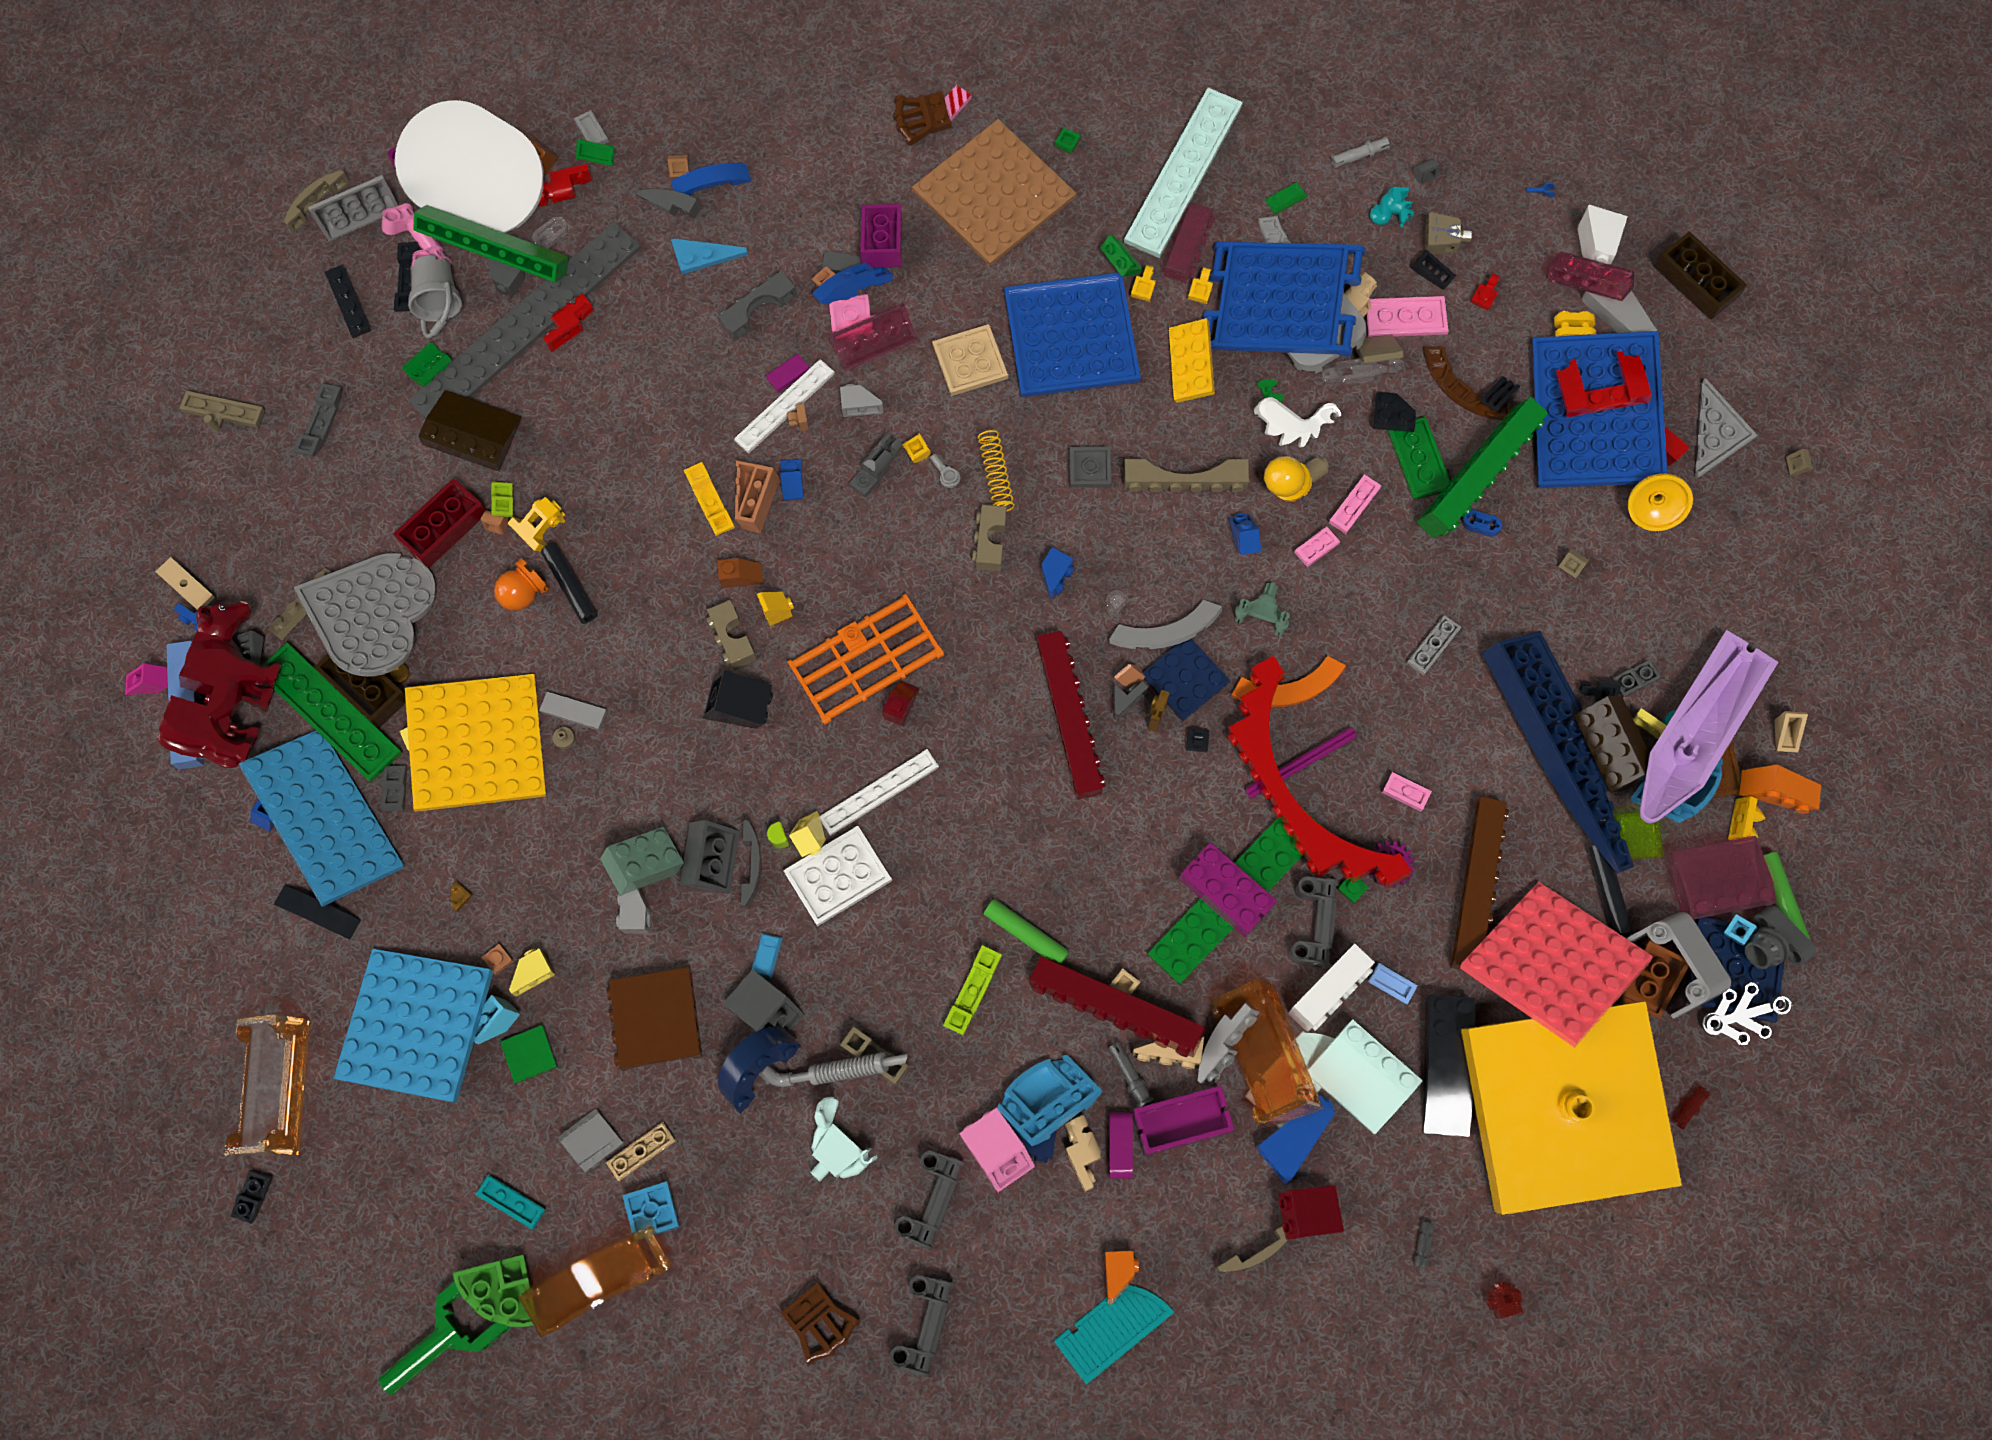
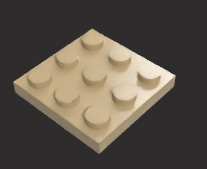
M989 324L932 341V346L951 396L1008 379L1005 365Z

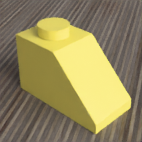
M818 811L800 819L789 834L802 857L808 854L810 856L817 854L822 850L821 847L825 842Z
M531 949L524 954L523 958L519 959L509 989L514 996H519L555 975L542 950Z

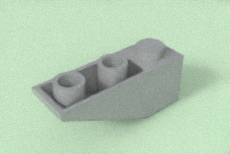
M639 888L621 896L618 894L620 914H617L616 925L619 927V930L623 933H650L651 910L641 889Z

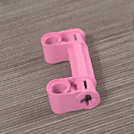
M410 203L387 208L383 211L381 228L384 233L395 235L409 230L422 250H418L413 254L412 267L417 258L427 255H435L436 260L441 261L443 257L451 266L452 260L446 257L443 253V248L435 238L413 231L414 211Z

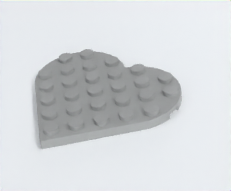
M397 553L378 555L294 587L298 599L332 661L344 671L358 676L383 675L395 670L407 660L414 646L412 623L420 620L428 613L436 595L435 581L430 570L419 560L403 557Z

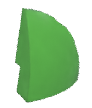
M523 1255L453 1273L455 1284L461 1296L483 1318L509 1327L537 1325Z

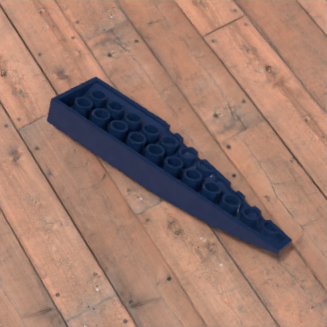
M1539 631L1497 642L1482 654L1552 784L1587 836L1616 873L1633 868L1634 865L1626 841L1621 839L1620 830H1622L1620 823L1615 821L1612 812L1615 810L1613 802L1609 801L1606 795L1609 791L1574 717L1575 714L1582 711L1580 704L1542 633Z

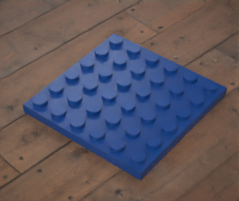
M1120 273L1004 287L1021 397L1141 381L1125 287Z

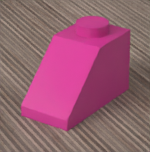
M143 663L126 675L125 695L160 693L168 688L167 667Z

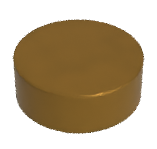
M402 664L395 670L387 673V676L394 684L400 685L409 679L410 671L406 665Z

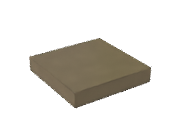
M1392 334L1365 338L1363 345L1358 350L1354 347L1364 364L1403 358V350Z

